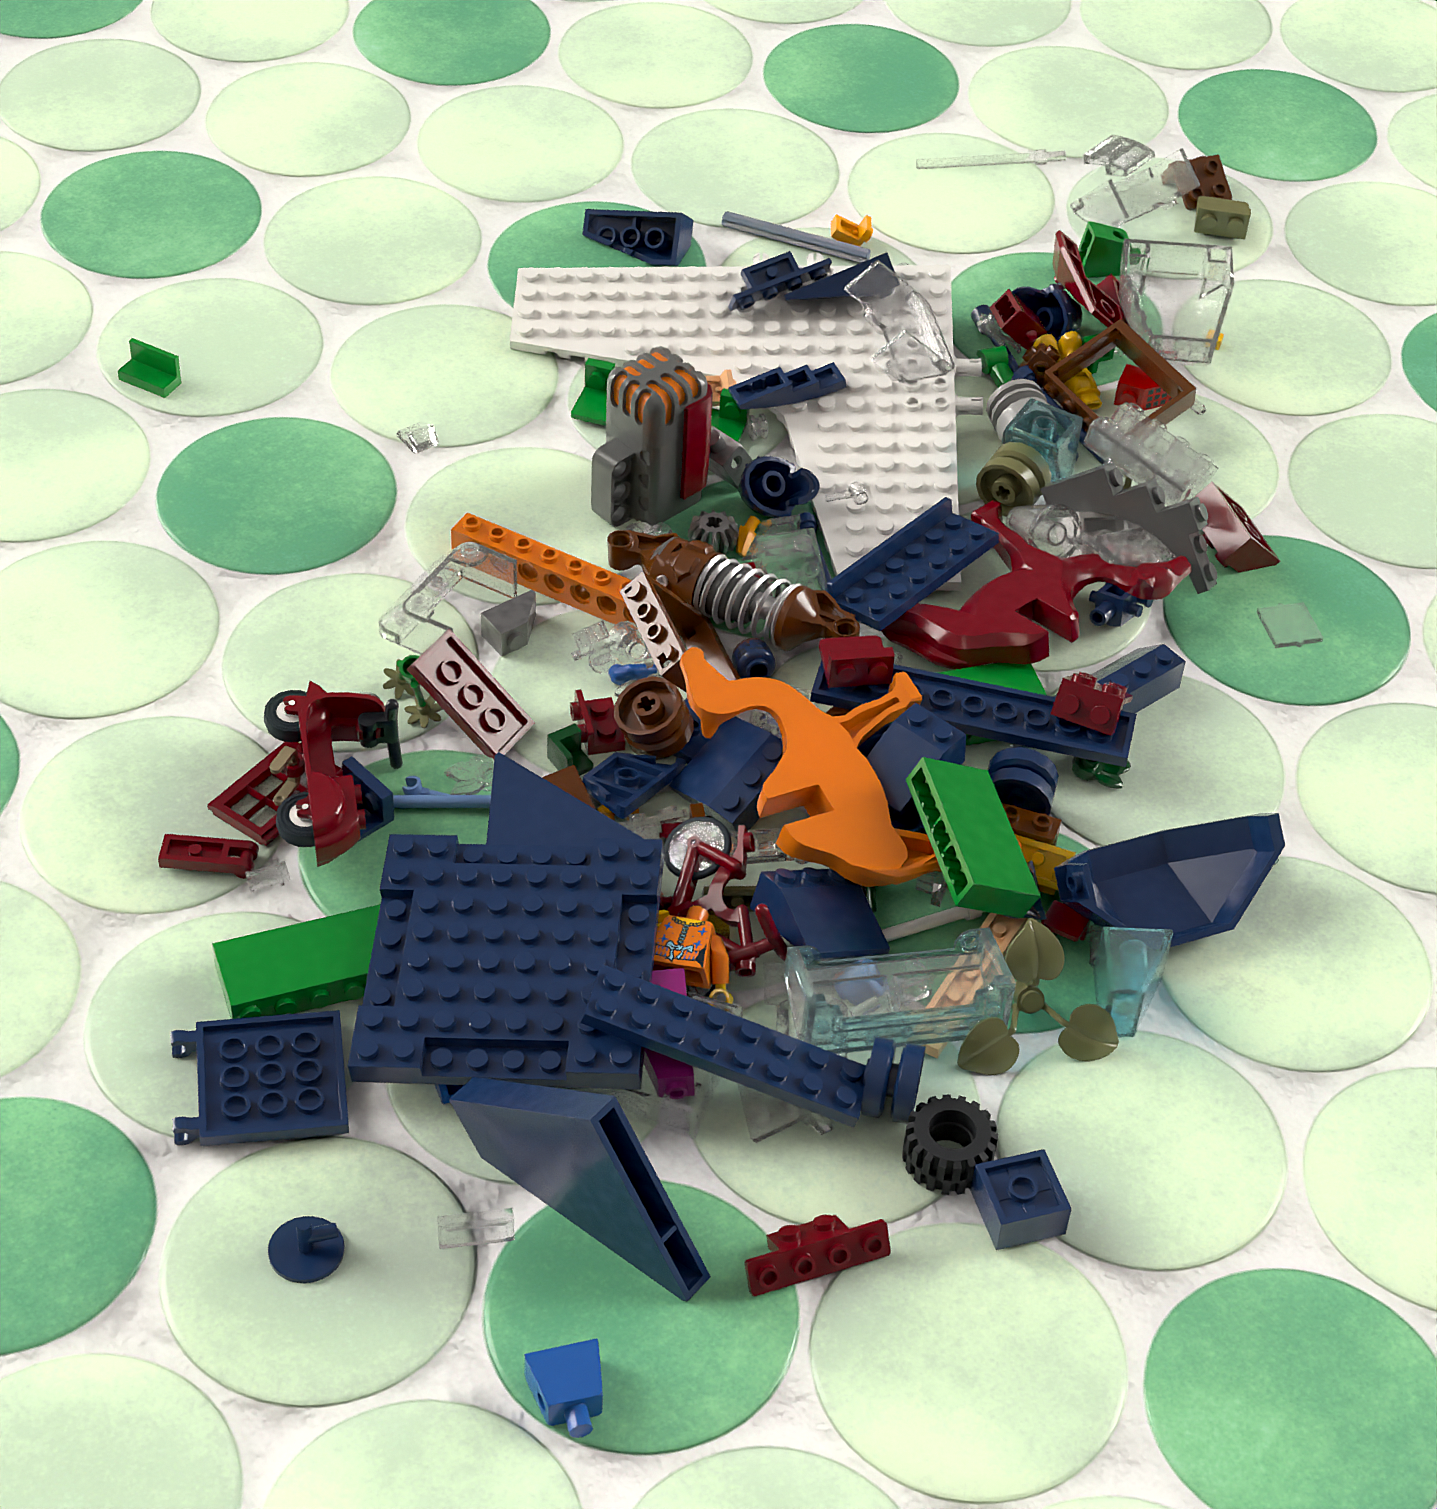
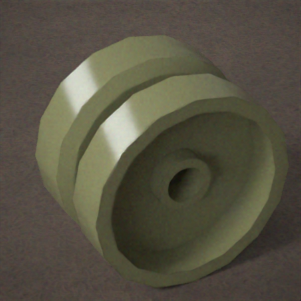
M1008 442L998 448L978 473L976 488L978 495L985 504L995 500L1002 505V516L1018 518L1026 515L1041 497V488L1050 483L1051 472L1044 457L1033 447L1021 442Z

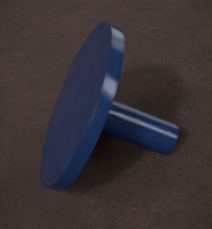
M303 1216L285 1222L273 1233L268 1244V1258L273 1270L282 1278L295 1283H312L328 1277L341 1264L345 1251L344 1239L336 1226V1222L331 1223L326 1219L315 1216Z

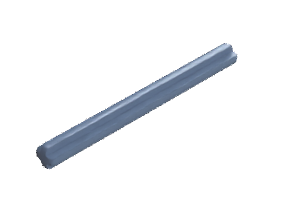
M726 211L722 217V225L724 227L858 263L870 259L871 251L864 247Z

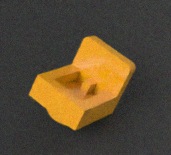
M837 214L831 221V237L837 241L861 247L863 242L869 241L873 233L871 217L868 215L863 218L859 225Z

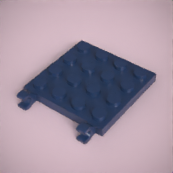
M340 1010L196 1022V1030H174L170 1032L173 1058H184L193 1051H197L199 1117H176L172 1119L175 1145H187L197 1138H200L201 1147L349 1133Z

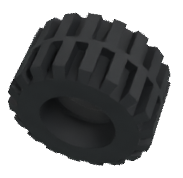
M943 1094L942 1099L933 1096L928 1098L927 1104L920 1102L916 1106V1111L910 1113L906 1125L902 1158L903 1162H906L905 1169L908 1174H914V1181L919 1185L922 1183L927 1184L926 1189L932 1192L938 1189L942 1190L941 1194L949 1195L950 1191H955L957 1195L965 1194V1189L971 1188L975 1164L994 1160L998 1133H996L997 1126L995 1121L990 1120L991 1114L986 1109L980 1110V1104L976 1101L967 1102L966 1097L958 1096V1099L951 1098V1094ZM937 1141H953L962 1145L963 1148H946L938 1144Z

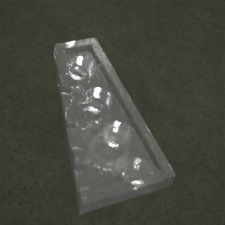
M1141 527L1099 535L1092 544L1099 550L1098 554L1104 561L1115 565L1138 567L1142 563L1167 562L1176 557L1157 537Z

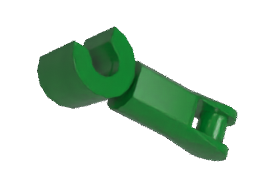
M1001 345L977 351L976 355L978 358L982 357L985 362L982 373L985 375L991 374L990 376L997 388L1011 381L1014 373L1008 365V352L1005 346Z

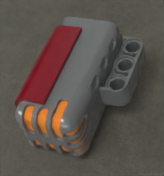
M663 346L654 347L650 350V353L640 354L636 361L629 360L623 364V368H614L609 373L607 379L606 443L600 446L592 457L591 509L613 527H619L632 519H635L637 522L640 520L646 526L659 525L698 503L702 497V489L708 482L712 387L708 384L702 372L695 371V368L690 363L683 362V359L677 354H671L668 348Z

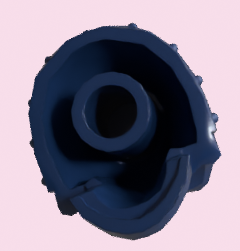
M1061 283L1050 284L1049 287L1042 290L1021 286L1012 291L1040 318L1048 332L1047 334H1052L1057 343L1066 332H1077L1080 330L1083 319L1082 307L1070 297Z
M771 455L757 456L756 459L745 464L738 491L741 499L751 510L778 520L780 518L789 519L795 505H804L814 499L819 492L820 484L817 477L810 470L800 468L795 471V464L789 463L788 460L772 457Z

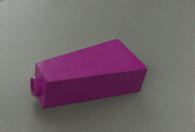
M684 968L652 971L651 983L687 996ZM645 1048L644 1066L659 1099H682L686 1096H695L693 1066Z

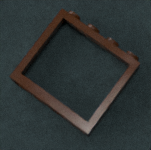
M1122 319L1109 326L1044 372V391L1052 399H1055L1070 417L1073 416L1087 434H1092L1106 452H1111L1117 459L1192 407L1195 402L1196 387ZM1116 346L1173 398L1121 436L1114 432L1064 384Z
M643 571L620 591L662 677L686 692L685 678L680 667L681 656L686 652V649L679 637L681 636L687 649L691 647L701 649L704 652V659L729 681L740 679L714 626L704 614ZM670 660L671 663H670L669 665H667L666 667H664L663 664H664L666 661Z

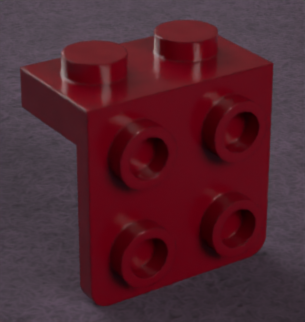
M879 636L826 638L819 641V651L828 688L892 683L895 660L893 647L884 648Z
M1079 672V674L1073 673L1072 676L1063 677L1051 715L1108 735H1113L1123 705L1131 702L1133 695L1126 693L1128 688L1113 682L1104 685L1096 683V676L1084 672Z

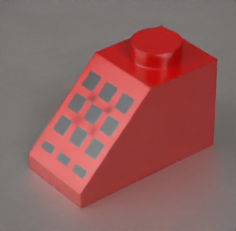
M1126 364L1117 384L1114 405L1141 412L1161 407L1173 398L1139 367Z

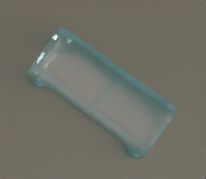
M990 927L964 931L956 938L953 948L821 961L819 951L813 946L787 947L784 971L797 1039L835 1054L870 1051L873 1048L876 1036L894 1040L896 1048L904 1047L907 1043L925 1045L962 1041L972 1027L989 1017L1002 1019L1008 1027L1016 982Z

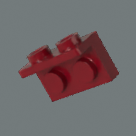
M575 690V700L570 702V714L572 721H577V726L582 731L581 743H584L587 755L625 750L626 741L614 718L612 697L585 701L582 690Z

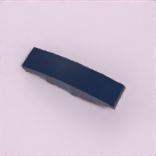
M832 362L812 371L807 364L786 373L783 372L781 367H777L728 387V390L740 409H759L795 404L844 389L847 386L846 379L835 363Z

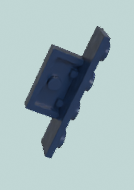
M791 251L746 267L742 269L740 275L748 289L734 294L728 308L730 311L738 308L745 310L761 299L768 301L775 298L779 292L787 289L788 291H794L805 282L821 280L827 276L832 261L828 258L800 269Z

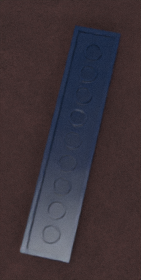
M821 660L811 691L810 702L852 710L864 703L877 700L888 694L890 684L828 688ZM894 664L892 681L894 674L906 672L922 695L920 706L965 734L1122 767L1127 765L1137 716L1135 713L1121 711L1114 734L1108 735L1051 715L1056 697Z

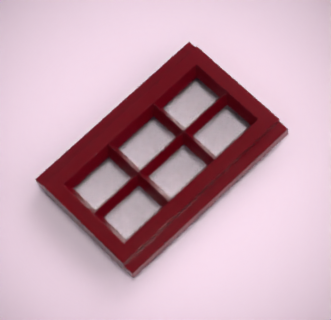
M299 742L282 743L208 803V809L213 812V815L254 841L267 846L280 835L276 826V815L279 806L274 804V796L288 779L286 766L280 773L273 774L270 772V764L284 746L296 749L299 753L303 754L301 743ZM335 764L336 776H343L342 768ZM305 773L301 775L300 784L292 795L307 792Z

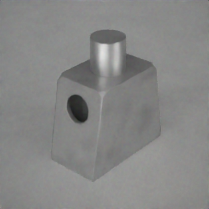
M711 426L708 470L738 489L745 464L751 462L752 459L741 444L716 427ZM733 459L737 464V467L732 468L731 466Z

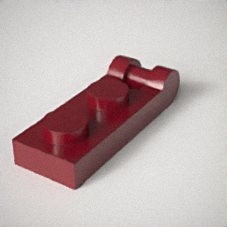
M165 834L158 856V863L160 868L232 873L239 878L248 879L253 876L255 868L253 861L258 856L259 846L249 840Z

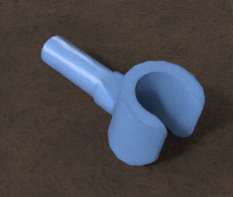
M417 776L406 777L407 786L402 787L404 795H450L422 787L421 780Z

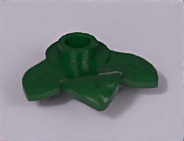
M1073 757L1072 771L1077 777L1086 781L1095 779L1101 785L1109 788L1121 789L1123 782L1118 775L1128 772L1131 768L1128 760L1126 767L1079 757Z

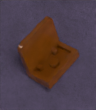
M1219 154L1200 156L1188 160H1176L1169 165V168L1162 175L1165 184L1178 183L1184 206L1188 210L1197 208V201L1200 196L1232 200V194Z

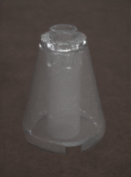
M1063 504L1016 506L1010 510L1006 518V526L1022 535L1031 546L1050 554L1067 558L1073 555L1079 546L1080 539L1077 537L1078 528L1082 529L1081 521L1073 509Z

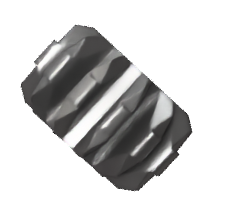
M714 509L711 513L701 511L700 516H693L690 528L688 529L689 541L699 540L709 543L713 546L714 551L725 556L727 551H734L739 537V529L734 517L726 516L725 511L715 513Z

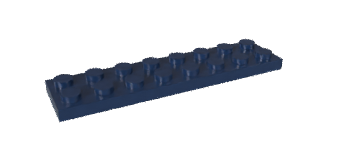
M600 965L581 1020L582 1024L842 1124L855 1127L862 1107L865 1087L863 1078L866 1065L607 965Z

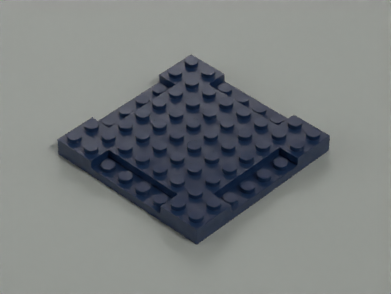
M389 834L380 884L382 898L363 1003L358 1005L347 1065L352 1082L465 1085L473 1077L555 1088L641 1090L645 1048L581 1023L601 964L648 982L652 981L665 857L663 839L594 838L593 846L459 844L457 835Z

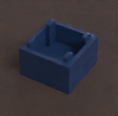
M1045 1149L975 1164L970 1191L996 1250L1066 1234L1072 1208Z

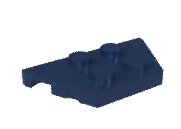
M615 752L583 776L582 782L590 795L616 816L625 819L671 783L685 768L686 760L676 758V762L672 765L656 763V756Z

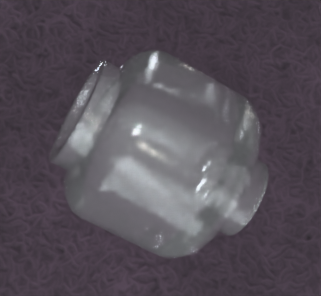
M622 621L609 630L605 642L606 649L621 664H640L649 655V650L635 623Z

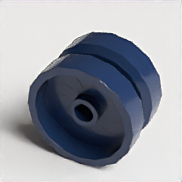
M1024 747L1006 748L997 752L990 760L987 770L1000 801L1050 816L1059 777L1054 763L1040 752Z
M876 1036L871 1057L867 1060L863 1078L865 1087L861 1115L879 1118L884 1112L887 1097H891L890 1116L892 1121L908 1123L909 1115L914 1111L926 1046L907 1043L903 1047L900 1063L897 1064L894 1063L896 1054L895 1041Z

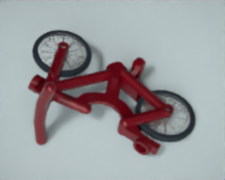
M695 817L682 822L674 828L664 845V862L669 871L679 878L673 896L665 897L661 892L659 910H666L671 916L686 918L691 906H700L707 910V912L713 910L717 918L729 926L738 927L740 945L716 932V935L722 937L729 957V972L735 970L737 976H754L756 974V959L760 955L772 950L787 965H795L797 955L786 945L777 930L769 908L765 904L757 905L755 914L766 938L754 942L748 907L739 905L736 909H729L723 901V892L727 883L732 879L743 880L746 877L747 853L755 851L753 833L749 832L745 825H739L737 848L734 854L729 856L732 848L731 835L726 826L720 821L710 817ZM716 873L711 881L708 894L692 901L698 880ZM711 984L710 989L686 985L687 997L705 1004L709 1002L710 993L715 990V984Z

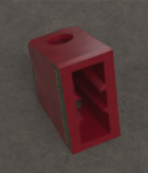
M1010 289L989 307L1001 329L1026 351L1033 346L1037 338L1048 333L1040 318Z

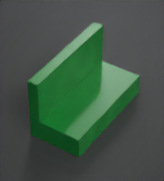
M134 338L129 340L131 359L118 370L119 380L163 398H166L182 384L179 356Z

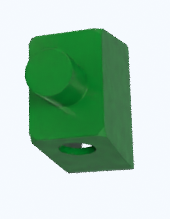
M1088 221L1078 248L1087 278L1107 277L1110 274L1119 276L1122 274L1126 261H1139L1141 249L1139 246H1132L1125 230Z

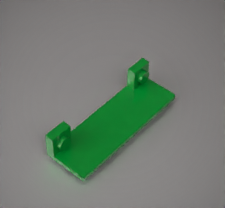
M592 358L587 359L585 363V387L571 410V418L606 426L607 379L609 373L615 368V363ZM723 388L720 394L719 410L712 408L711 426L716 427L739 443L749 422L750 409H740L729 393V390Z

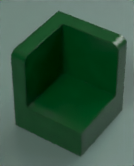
M575 723L547 735V758L558 771L575 765L580 776L592 770L594 763L581 749L582 731Z

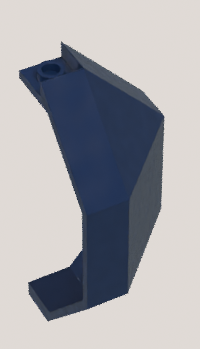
M1258 813L1161 830L1085 850L1054 867L1062 903L1135 951L1156 952L1234 930L1284 849L1285 841L1279 813Z

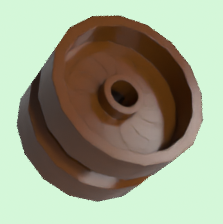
M652 676L633 682L620 693L614 705V718L632 751L637 755L656 756V760L668 758L679 752L689 742L693 733L694 720L677 686L665 678Z

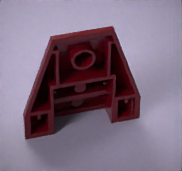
M1058 230L1055 233L1053 253L1055 282L1057 284L1061 283L1064 289L1078 303L1084 306L1107 328L1120 319L1131 328L1132 301L1128 288L1112 274L1097 285L1091 282L1085 276L1077 244L1061 230Z

